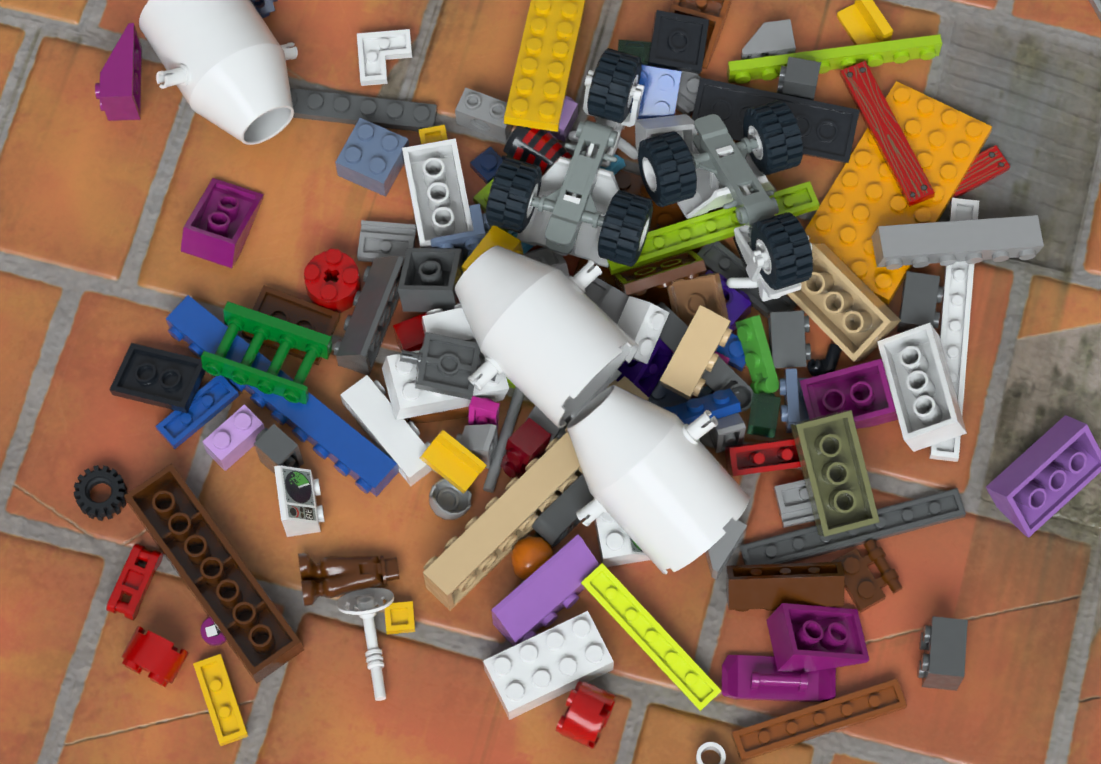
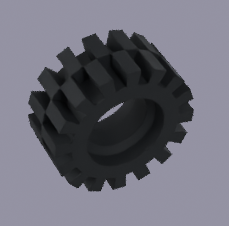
M98 465L93 466V471H90L88 468L84 470L85 476L81 474L78 476L79 483L75 482L74 484L76 490L73 492L81 511L85 515L87 514L89 518L94 519V517H97L99 521H103V517L107 516L109 520L113 518L111 514L116 513L118 515L121 513L119 508L125 507L124 495L127 494V487L121 475H118L117 471L113 468L110 470L108 466L104 465L103 469H100ZM102 483L111 487V495L106 501L95 502L91 499L90 493L94 486Z

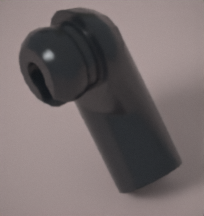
M829 344L825 358L816 359V361L811 359L808 362L807 368L809 373L815 377L834 372L842 349L836 344Z

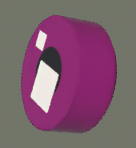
M207 618L202 623L200 630L203 640L212 646L222 645L226 640L211 619Z

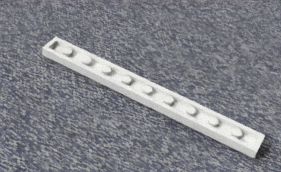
M952 198L949 221L978 219L979 201ZM966 261L945 266L939 336L961 414H963L974 264H967ZM961 436L930 446L929 459L958 462Z

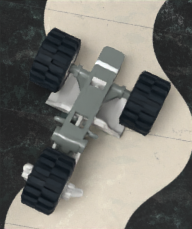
M607 48L601 55L595 71L589 70L585 79L586 89L583 110L587 115L595 117L596 122L586 120V122L580 121L577 131H571L568 134L569 140L578 141L577 145L565 143V148L574 150L572 160L560 156L542 176L540 166L509 157L505 158L496 172L490 189L486 207L488 224L517 232V238L523 243L533 246L540 245L562 256L570 254L588 261L592 260L596 265L606 268L609 266L607 260L630 267L637 262L652 219V200L621 191L614 173L602 169L600 166L607 168L611 162L617 161V157H614L617 148L630 158L638 159L636 148L620 137V134L625 126L631 127L635 125L639 116L640 103L645 87L639 84L642 69L640 57Z
M777 100L747 109L743 120L744 138L741 139V142L735 143L721 118L716 114H711L694 121V127L698 132V135L693 139V143L697 148L696 153L690 152L683 138L675 131L648 138L639 143L638 164L641 178L646 191L657 206L664 207L677 203L687 219L708 213V211L720 207L724 209L736 207L737 220L740 224L745 225L736 227L734 234L747 264L746 271L749 277H731L727 279L726 284L729 288L759 287V296L765 302L800 290L801 282L811 278L813 257L812 243H809V236L792 213L786 212L774 216L779 212L778 204L774 197L769 198V196L774 195L776 189L767 179L766 175L800 165L803 157V142L798 122L784 101Z

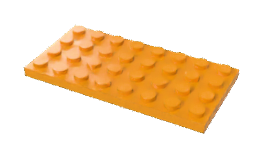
M897 81L885 99L935 192L934 197L911 207L908 206L867 128L850 155L849 163L844 165L819 209L805 229L806 234L809 236V243L811 242L812 245L825 244L881 301L887 304L891 302L912 265H904L894 270H888L886 267H877L872 242L873 233L878 226L938 222L992 132V126Z

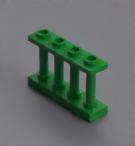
M227 301L223 313L224 323L228 328L215 354L203 351L201 355L202 368L213 376L221 375L232 379V381L239 385L247 384L256 387L265 394L273 393L284 397L292 403L307 404L309 398L308 387L304 385L305 380L316 358L321 357L328 360L332 352V337ZM238 331H245L254 334L241 363L226 359L225 357ZM268 339L280 343L267 372L251 366L264 340ZM295 348L306 352L293 381L277 375L289 350Z

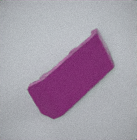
M727 655L722 664V695L732 699L826 702L836 697V668L806 673L777 671L774 656Z

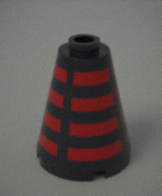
M517 126L503 149L507 156H502V160L504 161L505 158L509 157L540 166L543 176L560 156L571 160L573 156L550 131Z

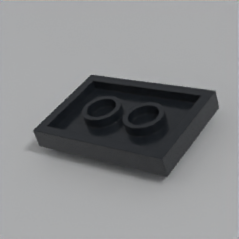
M131 343L109 390L114 396L187 413L206 371L202 368L201 359Z

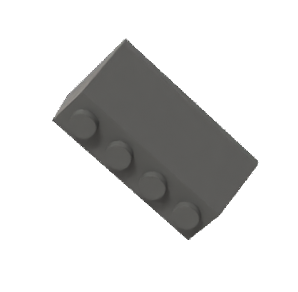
M404 257L374 258L372 266H367L363 276V282H365L362 291L358 290L354 298L353 306L356 307L353 314L347 316L344 323V330L346 332L342 340L338 339L334 349L338 366L370 376L400 299L398 285Z

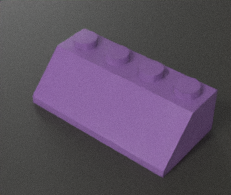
M1065 415L989 483L986 489L996 507L1025 536L1030 537L1101 472V450L1087 424Z
M576 535L491 610L493 625L512 646L536 636L535 632L542 626L547 628L558 618L557 613L564 607L569 609L578 601V595L585 589L581 582L600 565L583 539Z

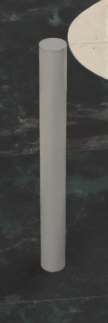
M515 387L483 486V490L486 492H494L501 470V462L506 455L507 440L513 433L522 405L524 394L517 387Z

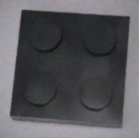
M656 10L647 64L700 74L702 72L709 20Z

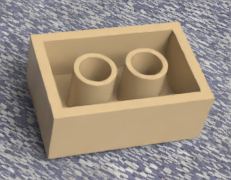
M700 305L663 373L660 385L687 400H690L692 395L698 397L706 381L702 379L706 370L711 372L718 360L719 355L715 353L718 346L725 347L732 334V329L729 328L731 321Z

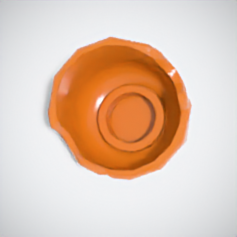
M528 536L518 540L511 551L512 565L517 577L525 581L554 555L551 545L541 537Z

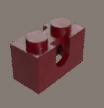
M528 418L508 438L505 448L508 452L503 457L500 467L503 468L510 478H520L526 472V466L534 458L540 459L546 453L545 449L549 444L551 434L531 418Z

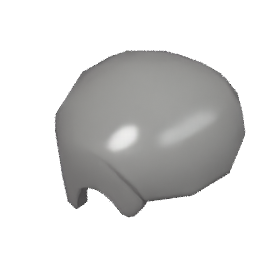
M442 478L431 487L429 505L435 515L440 518L456 520L464 516L470 509L472 493L467 489L463 494L445 478Z

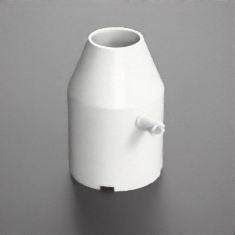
M149 0L139 18V27L166 68V71H158L156 75L157 84H160V88L164 89L177 85L194 112L247 145L259 144L274 137L290 123L294 115L286 60L296 59L298 50L296 46L293 47L295 44L292 42L284 45L278 43L250 0Z
M494 246L484 252L468 267L458 280L455 292L479 349L486 357L484 358L485 362L468 377L471 384L476 385V389L481 391L497 373L499 375L503 373L558 428L567 425L564 421L570 416L573 418L591 399L606 389L614 380H617L622 374L618 370L625 360L628 363L632 361L639 345L585 294V288L602 274L601 269L597 265L594 267L595 263L592 260H589L573 277H567L560 269L503 247Z
M611 385L601 391L581 408L567 425V430L589 492L594 497L591 502L576 512L578 519L581 521L585 518L582 524L589 526L591 522L604 512L609 513L663 574L668 573L666 569L671 568L673 572H676L693 562L726 533L722 528L731 518L735 521L740 518L750 499L748 494L700 442V438L718 425L716 417L710 418L709 416L712 413L706 410L688 425L684 424L676 414L618 386Z

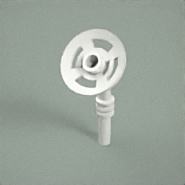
M374 587L343 595L337 601V609L345 614L359 615L363 619L367 652H365L367 669L371 670L375 700L382 701L386 699L382 672L384 662L382 661L384 659L381 656L383 654L382 650L378 646L374 616L376 612L383 610L393 603L394 594L388 589Z

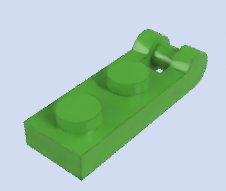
M760 315L735 322L737 335L745 355V363L751 376L752 383L750 387L753 390L754 396L760 397L766 393L776 392L779 389V381Z

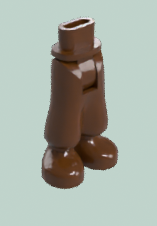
M298 553L304 606L312 605L320 596L335 598L349 592L387 585V581L400 579L397 557L384 559L383 555L380 556L379 560L378 556H328L322 558L320 563L316 564L307 553ZM315 579H324L322 582L312 581Z

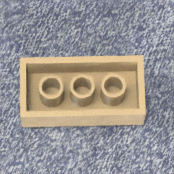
M813 244V271L811 278L801 282L800 290L787 295L854 362L863 361L878 346L877 341L885 339L901 320L825 244Z

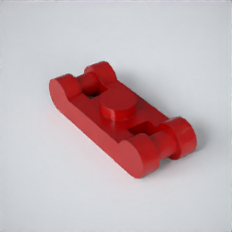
M137 543L133 546L107 603V611L114 614L117 612L123 613L125 618L133 621L136 619L155 571L161 564L163 553L156 550L150 552L145 550V546ZM140 560L147 562L145 568L137 566ZM124 594L132 596L129 604L122 601Z

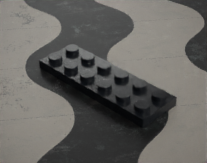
M700 78L692 115L694 121L707 115L716 114L725 124L733 141L741 142V139L744 138L743 120L747 109L777 100L784 101L798 122L803 142V155L849 163L860 110Z

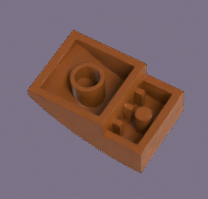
M674 0L669 12L709 20L702 66L703 69H707L723 29L731 0Z

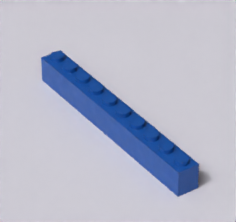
M189 295L166 318L170 335L179 342L182 339L187 342L189 350L198 358H201L203 351L215 354L228 328ZM236 335L225 358L241 363L250 344L239 335ZM258 352L251 367L267 372L271 361ZM280 369L277 376L293 381L291 377ZM232 379L229 380L237 390L241 392L246 390L251 394L250 399L258 407L263 408L265 406L272 411L271 416L279 424H288L293 429L292 433L300 441L305 442L307 440L314 446L313 450L321 458L326 459L328 457L335 463L334 467L343 476L346 477L348 474L356 480L355 484L364 493L368 494L371 492L377 497L399 473L398 465L394 460L309 392L307 404L292 403L282 396L273 393L265 394L256 387L247 384L239 385L232 381Z

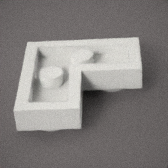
M410 29L357 33L361 86L388 84L386 60L412 58Z

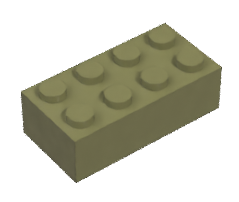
M843 410L790 424L818 535L826 537L879 523L852 410Z

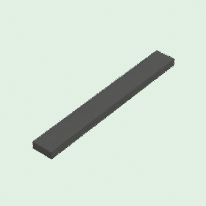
M958 488L877 509L879 523L826 537L818 535L815 525L740 545L739 549L744 565L788 564L865 544L871 539L876 541L960 519L966 516V512Z

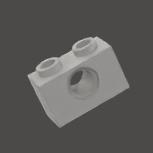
M465 88L455 109L456 124L504 142L507 141L514 126L504 124L507 102Z

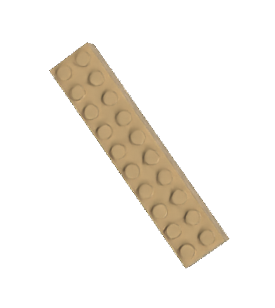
M625 376L619 382L614 380L609 385L618 386L649 401V397ZM567 427L565 429L566 433L560 439L555 438L547 445L546 453L540 459L534 458L526 466V472L520 478L515 477L507 484L506 492L500 498L496 496L490 500L485 507L486 511L479 518L475 516L465 526L466 531L459 538L454 536L444 547L445 551L438 558L434 556L425 564L423 575L426 588L450 611L512 551L518 540L525 538L533 530L532 525L536 519L583 474Z

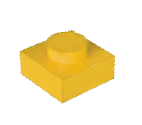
M445 125L418 129L421 144L448 140Z
M413 601L392 603L384 608L387 635L416 632Z

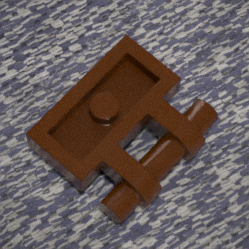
M873 539L864 544L865 549L869 553L868 555L861 557L857 548L832 561L842 562L845 575L844 587L860 613L885 600L886 596L881 588L888 585L893 594L903 588L898 581L899 575L896 570L891 569L885 560V552L881 547H877ZM874 563L882 575L877 579L874 578L868 566Z

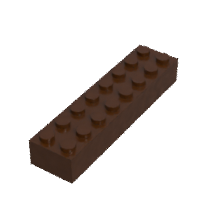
M172 463L124 495L132 511L256 684L304 651L297 635Z

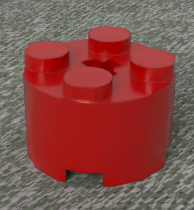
M331 248L314 256L304 269L307 294L313 304L337 311L338 313L352 308L355 295L358 290H361L359 269L350 256L339 249Z
M137 626L121 656L124 659L122 664L138 674L145 670L149 673L148 678L163 687H166L168 683L172 684L189 652L181 649L178 653V648L174 647V643L149 630L144 635V628Z
M579 680L575 689H572L565 704L568 708L565 715L561 716L556 731L564 737L594 749L600 739L597 737L598 733H601L603 727H606L617 695L586 681L582 682Z

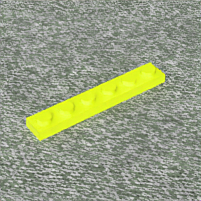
M603 563L581 582L586 590L699 711L721 692L719 687Z

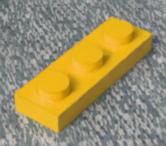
M221 654L193 663L220 746L249 737Z

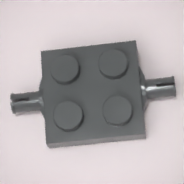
M425 332L422 348L419 353L402 349L400 355V362L416 364V389L469 400L473 396L474 385L471 384L468 377L481 366L479 358L480 349L477 343ZM496 375L491 379L492 381H495Z

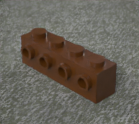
M842 562L726 566V596L729 610L744 612L749 609H765L773 611L782 603L824 607L844 606L845 575Z

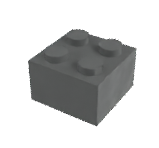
M407 248L398 285L403 312H428L439 308L447 311L454 309L455 305L460 304L455 292V286L463 275L461 266L464 263L461 249Z
M932 616L929 625H924L919 642V649L924 650V653L922 654V659L919 660L917 677L922 678V687L957 691L965 675L968 620Z

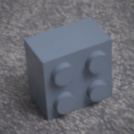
M359 118L335 161L337 174L339 177L386 197L404 165L402 148L409 147V140L406 137Z

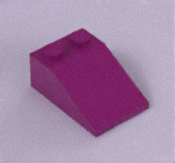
M128 23L100 72V83L95 84L96 99H100V109L105 111L108 121L140 120L142 46L134 23Z
M212 178L183 227L181 252L233 268L242 252L264 194Z
M882 359L800 380L809 419L843 410H852L856 429L873 427L898 420Z
M782 603L766 620L777 671L806 673L862 664L869 661L857 609Z

